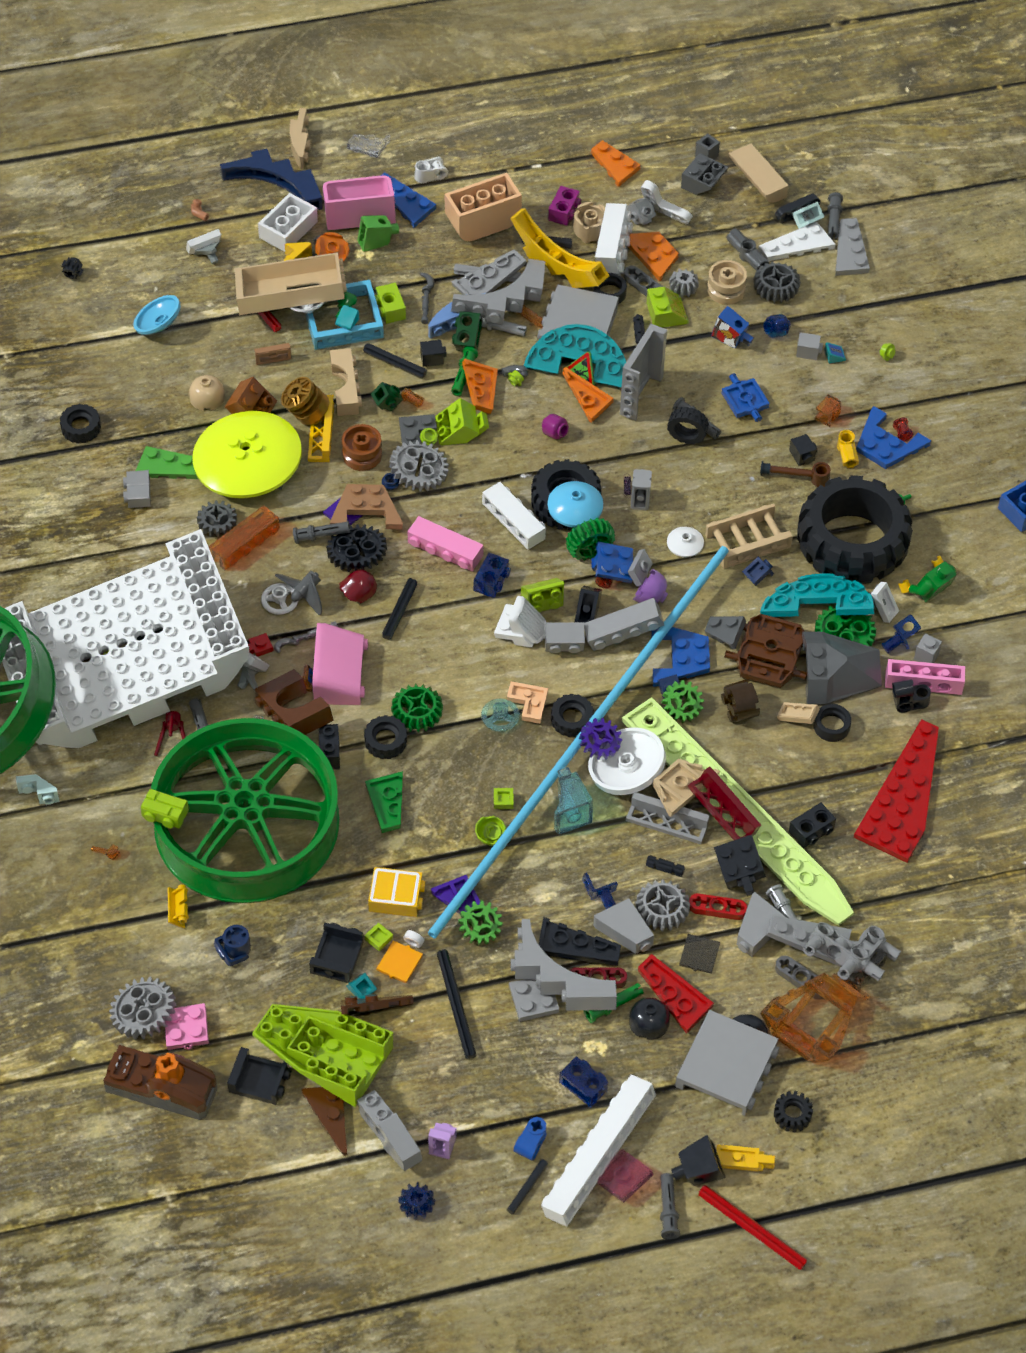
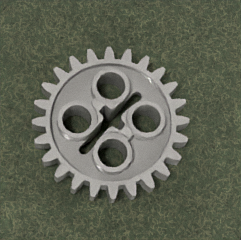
M416 440L415 444L409 441L408 445L403 442L401 447L397 446L396 450H393L389 461V468H391V474H395L394 479H400L399 484L406 483L405 488L412 486V490L418 487L419 491H422V488L429 491L430 486L433 489H436V485L441 486L442 481H445L449 464L446 463L447 458H443L444 453H438L439 448L433 449V444L426 446L425 441L422 444H419L418 440ZM423 455L419 475L416 477L415 473L419 456Z
M141 977L139 983L134 979L133 985L125 984L126 990L119 989L120 996L114 995L116 1002L110 1003L113 1008L109 1010L111 1014L110 1019L115 1029L121 1035L125 1034L127 1038L132 1035L134 1039H137L141 1035L142 1039H145L147 1033L152 1037L154 1030L160 1033L159 1027H167L165 1021H172L170 1014L175 1013L173 1007L177 1006L174 1001L176 998L170 986H167L165 981L161 983L159 978L153 981L152 977H149L145 981Z

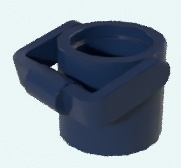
M229 926L225 929L222 936L215 938L214 947L216 952L228 966H234L249 958L248 954L251 951V943L248 930L244 926Z

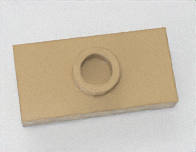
M784 702L777 718L779 721L813 724L820 709L818 705Z

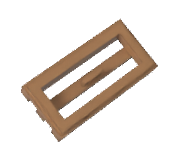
M289 343L254 349L256 365L291 359Z

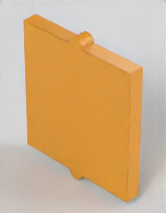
M393 940L376 970L388 975L390 979L395 978L407 983L421 960L423 953L411 949L409 945L405 946Z

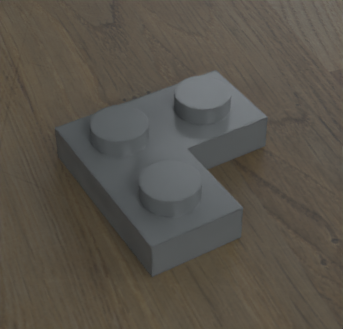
M435 414L399 417L401 441L407 445L409 441L415 444L416 440L420 444L419 434L425 428H432L437 432Z

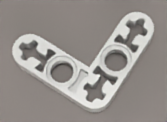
M645 180L641 187L643 197L649 198L656 211L684 224L690 222L692 218L690 212L663 200L658 186L649 180Z

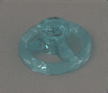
M501 698L486 703L481 712L483 723L494 731L512 729L518 723L520 717L518 707L513 702ZM493 706V715L487 718V712ZM508 706L513 710L514 716L508 714ZM497 720H506L510 722L509 724L503 726L492 724Z

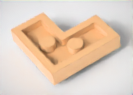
M511 681L507 701L525 704L522 720L541 724L548 696V688Z

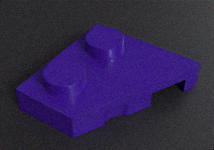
M464 875L431 888V893L448 906L466 883L468 877ZM474 889L456 911L458 914L461 911L466 912V905L472 907L473 901L477 905L480 904Z

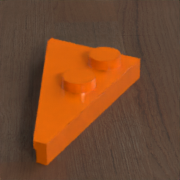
M567 367L563 368L562 374L589 422L592 423L613 403L614 398Z

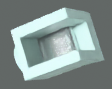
M818 202L792 213L798 229L824 218Z

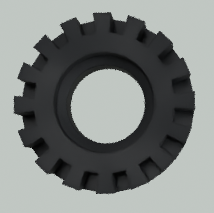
M787 1091L786 1096L783 1093L776 1100L774 1108L776 1124L780 1123L779 1127L781 1129L785 1126V1131L789 1132V1129H793V1133H796L797 1129L803 1131L804 1127L807 1128L811 1122L813 1105L812 1102L809 1103L810 1099L808 1096L804 1098L805 1094L802 1092L799 1096L797 1095L798 1091H794L793 1095H791V1091ZM788 1106H796L801 1110V1115L799 1117H790L786 1114L785 1109Z

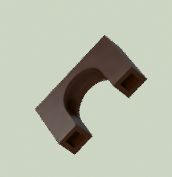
M295 669L254 689L256 694L254 698L255 703L259 708H263L267 717H271L272 721L290 726L304 735L334 721L330 705L322 697L297 708L283 707L288 702L307 693L303 677Z

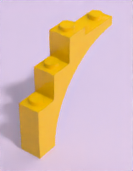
M525 208L520 209L510 218L526 245L523 247V250L529 259L545 261V265L551 275L565 274L573 288L599 286L609 277L601 261L595 262L581 259L555 244L537 226Z

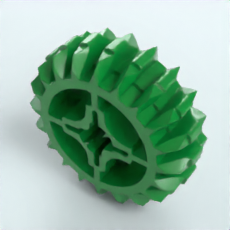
M604 518L589 519V521H584L582 524H577L576 528H572V532H569L566 538V547L570 555L577 560L582 559L585 561L588 558L592 559L597 555V542L613 544L616 536L615 531Z
M416 683L414 687L408 685L407 689L401 688L400 693L396 692L395 698L392 700V716L400 719L405 724V728H409L410 732L413 729H416L418 733L420 729L427 731L428 726L433 728L434 723H439L443 715L442 698L438 696L437 690L432 691L431 686L426 689L424 684L421 687H418ZM426 703H429L432 706V709L428 708V705H426ZM405 707L408 713L404 712L402 708Z

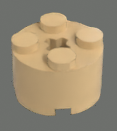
M585 202L576 208L573 230L575 235L582 239V242L590 243L591 241L599 240L605 212L603 205L599 204L598 206L594 205L593 202Z

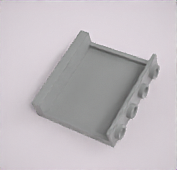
M557 285L556 290L552 291L550 300L552 302L547 305V316H544L542 320L543 328L538 331V340L547 332L570 324L588 325L601 330L609 336L618 310L619 297Z
M650 324L625 363L622 372L620 415L636 421L639 395L650 378L657 381L662 380L664 375L667 329Z
M709 1010L676 1077L675 1087L682 1090L685 1085L743 1109L742 1115L745 1116L747 1110H752L756 1099L753 1098L755 1093H760L764 1081H761L763 1076H768L771 1070V1059H776L780 1049V1047H777L778 1038Z

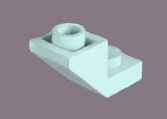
M38 775L16 776L19 794L37 792L39 804L49 805L59 802L57 788Z

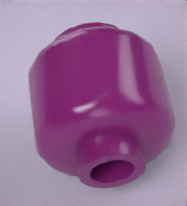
M549 414L543 419L542 431L546 436L559 440L567 435L569 426L565 418L556 414Z

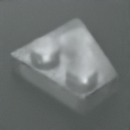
M354 134L347 143V149L378 158L389 144L391 136L385 135V138H375V135Z

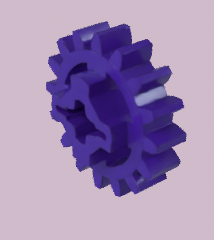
M596 718L593 719L592 723L588 721L583 726L582 733L579 736V739L582 740L580 746H585L583 752L589 751L591 758L597 755V760H600L601 756L605 760L608 759L609 755L613 757L616 751L618 752L622 742V739L619 738L621 732H616L618 726L614 725L612 727L611 720L605 723L604 718H601L600 722Z

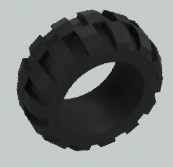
M850 475L849 479L846 480L837 477L828 480L825 483V487L822 485L817 487L807 497V501L802 504L797 527V540L800 543V550L808 563L813 562L814 569L820 574H835V576H844L846 580H856L861 584H868L875 577L881 580L888 576L895 568L902 564L910 546L913 521L908 507L904 505L902 497L894 489L891 491L887 490L885 483L874 478L872 482L863 480V476ZM843 516L861 517L877 525L884 533V536L871 543H849L831 534L825 527V524Z

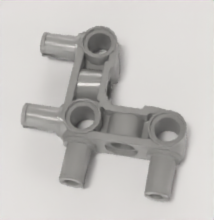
M825 922L817 924L815 930L809 936L808 943L803 948V952L807 956H813L819 950L840 964L841 968L837 974L841 979L846 980L853 972H865L876 979V981L882 978L885 970L870 961L875 953L880 952L895 962L901 950L888 943L886 937H884L883 930L877 926L868 927L862 933L859 940L854 942Z

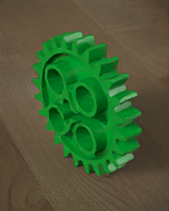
M829 606L828 611L823 610L822 615H818L814 632H825L872 647L877 628H875V621H871V615H836V606L835 609Z

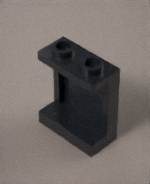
M325 922L314 957H311L309 962L310 974L349 983L364 943L363 932L356 928L349 929L336 923Z
M241 1047L227 1082L228 1092L277 1105L279 1098H283L285 1092L284 1083L290 1079L292 1068L285 1061L279 1063L250 1055L248 1048Z

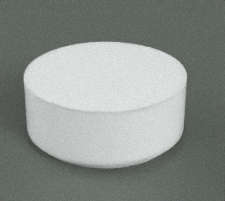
M407 930L403 937L409 945L420 948L425 941L420 934L411 930Z

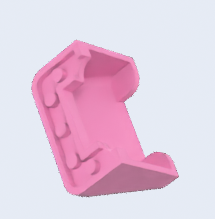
M317 623L313 667L314 700L322 697L328 704L361 705V698L365 697V686H361L362 658L364 650H368V639H365L364 635L326 623Z

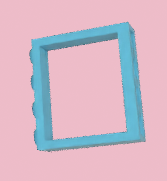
M370 280L348 283L346 288L347 292L353 293L356 297L368 295L375 322L355 325L351 330L338 328L318 332L313 312L305 313L315 350L384 338L383 323Z

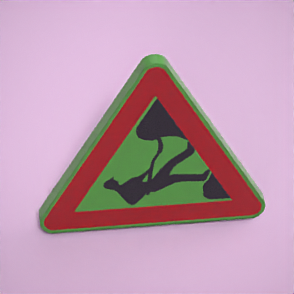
M588 351L568 365L567 368L595 386L591 352Z

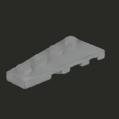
M857 218L840 219L835 276L869 273L870 267Z

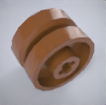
M358 424L349 427L343 433L342 455L345 464L353 470L366 471L375 468L381 462L382 439L381 434L376 428L371 425Z

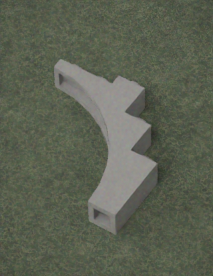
M528 259L527 266L522 275L512 284L495 292L479 295L453 294L451 312L480 313L482 317H486L485 322L503 324L505 311L522 313L524 299L540 302L543 290L545 261Z
M522 919V927H518V940H522V943H518V950H515V959H511V971H515V979H536V987H540V995H561L562 1002H566V1011L616 1010L615 980L585 977L560 966L546 955L538 945L531 929L530 919Z

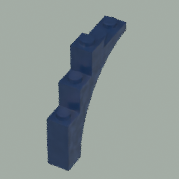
M268 149L253 151L249 158L220 164L223 181L231 179L266 181L284 188L291 194L317 207V211L323 209L322 196L311 169L294 173L289 159L272 162Z

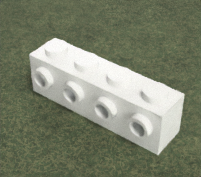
M498 482L482 492V504L527 550L545 540L546 527L544 523L538 521L534 517L533 512L529 509L527 510L521 500L516 498L508 487Z

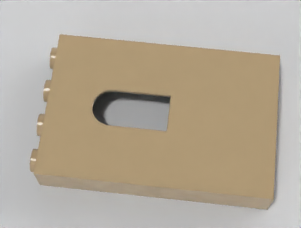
M338 252L235 268L236 300L239 315L345 299L344 292H347L343 259H339ZM309 284H320L315 286L287 290V288L297 287Z

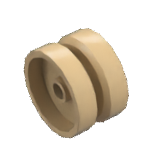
M722 260L713 264L709 270L707 286L710 298L723 305L735 304L743 299L747 280V271L744 266L732 260Z

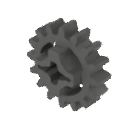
M215 500L214 504L207 502V507L202 505V511L198 510L197 523L199 529H203L204 534L209 532L210 537L213 534L219 537L220 533L226 536L227 530L232 532V527H236L237 514L235 508H231L230 503L225 505V501H222L219 504Z

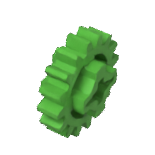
M682 680L678 685L675 681L672 686L669 685L666 688L667 691L662 695L665 698L661 703L666 704L663 709L665 711L668 710L670 716H675V721L678 718H681L682 723L685 722L686 718L692 721L693 716L697 717L699 715L698 711L703 709L700 704H703L704 699L699 698L703 693H697L698 686L691 687L692 682L685 685L684 680ZM683 696H685V697H684V703H685V704L681 707V705H682V703H681L682 700H681V699L683 698Z
M481 900L479 905L475 901L472 902V907L466 905V912L461 911L460 916L462 918L458 920V923L462 924L459 931H465L463 938L465 939L469 936L470 943L477 940V945H480L481 941H484L487 945L489 938L494 941L496 939L495 934L499 935L501 932L497 927H502L503 922L498 921L502 915H496L498 908L491 909L490 902L485 906L483 900ZM488 915H490V916L492 917L493 922L490 921ZM480 920H483L481 926L477 925ZM467 922L471 925L472 931L469 929ZM483 932L488 933V934H485V935H479L480 933H483Z

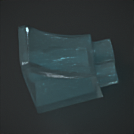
M569 767L558 770L559 804L554 812V829L557 834H563L592 823L593 799L578 773H571Z

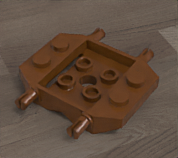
M759 614L750 618V621L745 624L743 630L746 633L740 650L737 653L727 650L725 652L724 658L737 662L739 675L742 678L781 688L792 677L804 680L807 677V672L797 670L796 666L803 647L802 632H805L802 625ZM774 644L776 648L771 649L767 645ZM748 656L754 657L756 660H765L772 662L775 665H783L785 667L782 668L760 661L749 659Z

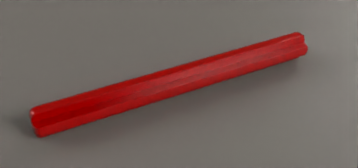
M707 1185L700 1189L698 1195L796 1268L799 1270L804 1268L807 1263L805 1257Z

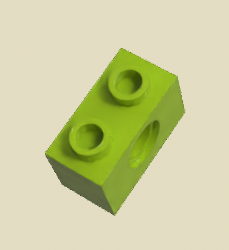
M392 283L376 287L375 299L377 305H379L380 316L384 318L385 323L389 324L406 320V307L397 284Z

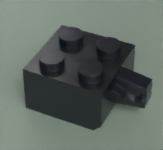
M752 834L714 847L728 890L744 886L747 896L752 895L754 890L751 883L766 877Z

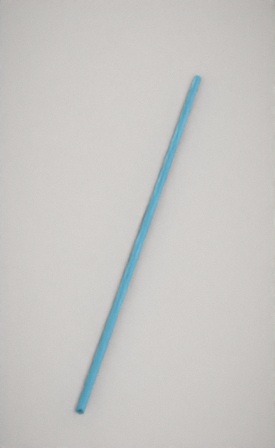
M721 546L666 618L664 626L657 630L589 721L591 723L594 718L600 722L601 718L606 715L728 554V548ZM581 731L428 931L430 937L437 938L581 748L580 743L582 740L579 739Z

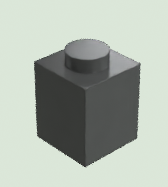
M707 133L696 142L695 157L700 153L715 160L719 156L720 141Z

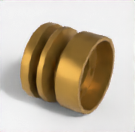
M299 377L291 381L281 396V404L304 425H311L319 421L327 412L330 403L328 396L308 377Z

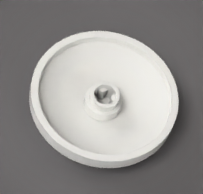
M642 728L620 729L617 731L621 732L619 738L622 739L618 752L616 751L613 757L609 755L607 760L603 756H601L600 760H597V755H594L592 758L589 757L588 768L592 780L598 788L614 795H627L639 792L653 783V780L664 769L666 752L661 740L653 732Z

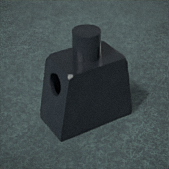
M708 1135L681 1150L678 1154L681 1165L671 1169L676 1181L686 1177L692 1186L726 1178L715 1144Z

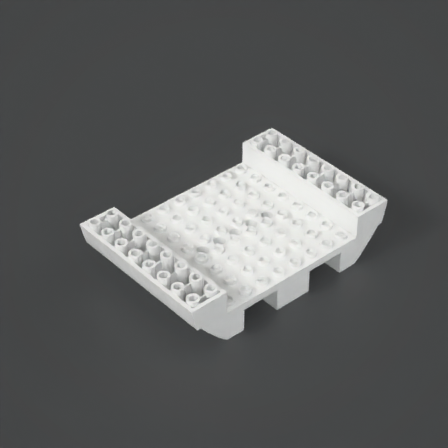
M201 529L166 543L170 557L30 613H28L22 601L5 608L18 619L22 626L32 631L43 642L50 653L55 669L56 690L54 703L46 726L36 741L37 744L69 748L84 747L98 741L93 728L129 715L135 726L170 712L166 699L199 685L202 686L206 697L224 690L237 675L243 664L249 660L248 643ZM163 629V631L160 633H154L155 631ZM14 636L11 639L2 660L9 681L20 680L26 677V651L18 636ZM138 636H145L143 640H136ZM127 643L125 647L119 648V646ZM109 651L106 655H100L101 653ZM91 658L88 662H82L86 659Z

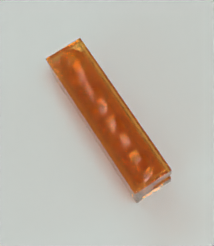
M263 505L209 546L214 562L219 560L220 567L224 570L234 566L239 559L247 556L251 550L263 544L268 537L278 532L280 529L279 517Z

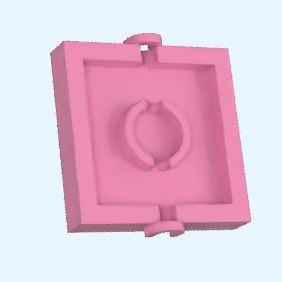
M205 1003L174 1008L175 1013L170 1014L172 1021H165L167 1025L165 1027L167 1049L184 1048L185 1050H190L192 1046L209 1044Z

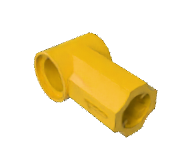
M843 430L838 436L837 449L840 451L843 466L854 468V466L859 464L854 442L855 435L850 430Z

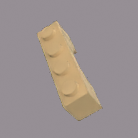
M351 348L330 350L332 375L340 377L346 382L342 388L335 391L337 416L359 414L362 400L361 396H357V393H360L359 382L355 381L358 379V371L354 369V366H356V356L352 355Z

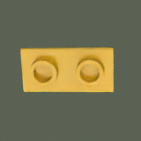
M181 884L178 885L177 889L168 887V923L184 929L185 923L189 919L188 906L185 903L187 901L188 889L186 885Z

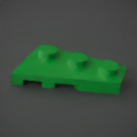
M403 771L365 781L381 833L400 829Z

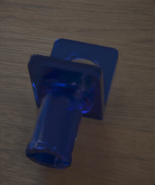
M908 615L893 626L895 635L881 643V645L888 654L901 644L908 650L910 647L906 639L921 630V626L912 615ZM912 622L914 628L911 631H905L903 629L905 623Z
M584 873L582 881L590 899L600 898L605 910L616 905L611 893L616 891L618 883L613 882L595 889L588 873Z

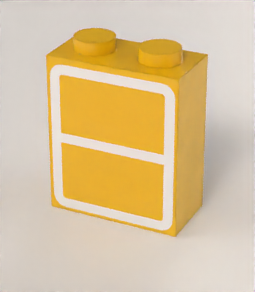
M374 867L368 901L369 912L417 917L418 910H422L423 898H420L421 892H425L426 881L422 880V872Z

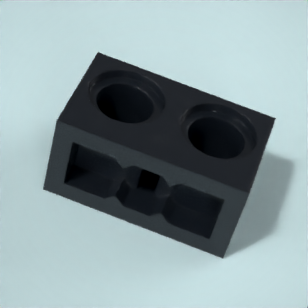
M326 724L319 728V748L329 760L333 770L340 769L338 724Z
M820 802L790 821L789 833L805 848L808 845H814L822 836L831 834L835 829L836 818Z

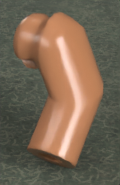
M194 199L191 204L192 215L207 221L209 214L202 211V201Z

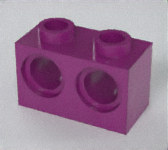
M560 186L548 209V221L568 226L570 220L574 219L576 208L581 204V198H579L580 191Z

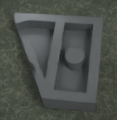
M710 616L704 631L710 638L717 639L722 644H728L731 649H736L746 620L744 616Z

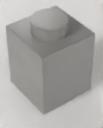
M800 333L796 357L817 360L818 353L822 354L823 343H820L821 335Z
M924 634L916 647L914 660L917 662L934 663L939 656L942 641Z

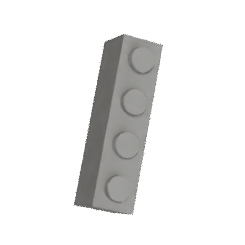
M654 598L584 623L587 641L593 651L601 650L606 646L620 643L628 638L637 637L642 633L664 626L660 607Z

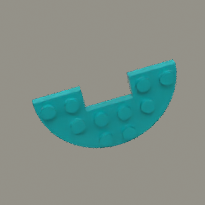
M570 324L544 334L530 349L524 366L559 375L562 357L576 360L590 351L592 364H596L594 382L622 388V372L626 359L616 342L606 333L588 325Z
M821 573L798 577V581L790 584L785 582L775 589L774 594L767 596L762 604L760 613L772 617L799 616L800 604L836 603V615L874 614V603L871 594L865 590V586L856 580L850 581L846 580L844 576Z

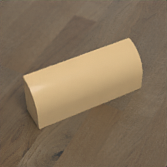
M752 143L729 153L730 159L768 202L775 203L787 198L789 185Z

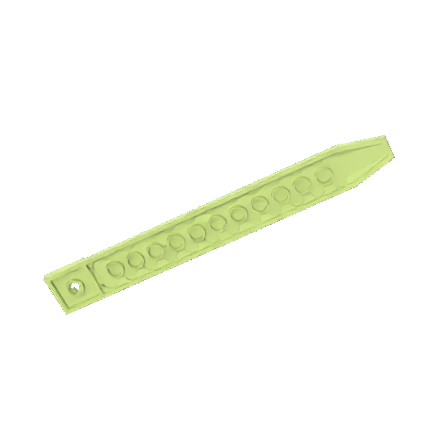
M652 697L622 717V722L628 728L646 729L659 737L666 752L665 764L668 767L677 759H682L689 763L703 765L702 769L711 767L713 770L717 769L720 771L719 777L761 824L759 830L753 836L761 861L803 904L838 926L853 916L854 912L835 880ZM645 720H653V724H646ZM704 788L701 792H707V789ZM710 799L709 802L712 806L719 807L717 800ZM722 813L725 821L732 822V817L729 814ZM735 828V832L740 838L746 835L742 829Z

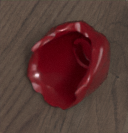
M355 570L339 583V588L344 593V596L350 601L359 602L360 604L372 598L377 589L374 576L366 570Z

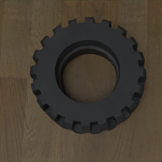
M564 459V461L556 460L553 464L548 463L544 466V469L540 468L532 481L531 506L540 521L543 523L547 522L548 526L552 528L555 526L560 530H563V528L572 530L574 528L564 526L552 518L548 510V498L554 488L571 481L590 484L601 494V481L596 476V472L593 469L589 470V466L586 464L582 465L576 460L572 462L570 459Z

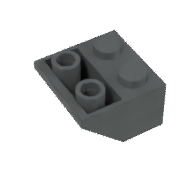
M699 153L682 173L681 188L695 195L711 190L728 170V166Z

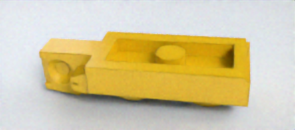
M717 1145L716 1150L722 1168L747 1171H763V1168L774 1169L775 1156L764 1155V1151H760L759 1148Z

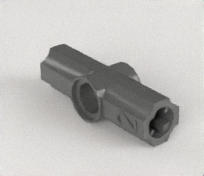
M735 228L730 231L726 239L740 253L739 257L742 261L748 262L755 270H759L760 266H764L765 263L769 264V261L756 248L755 241L747 239L739 229Z

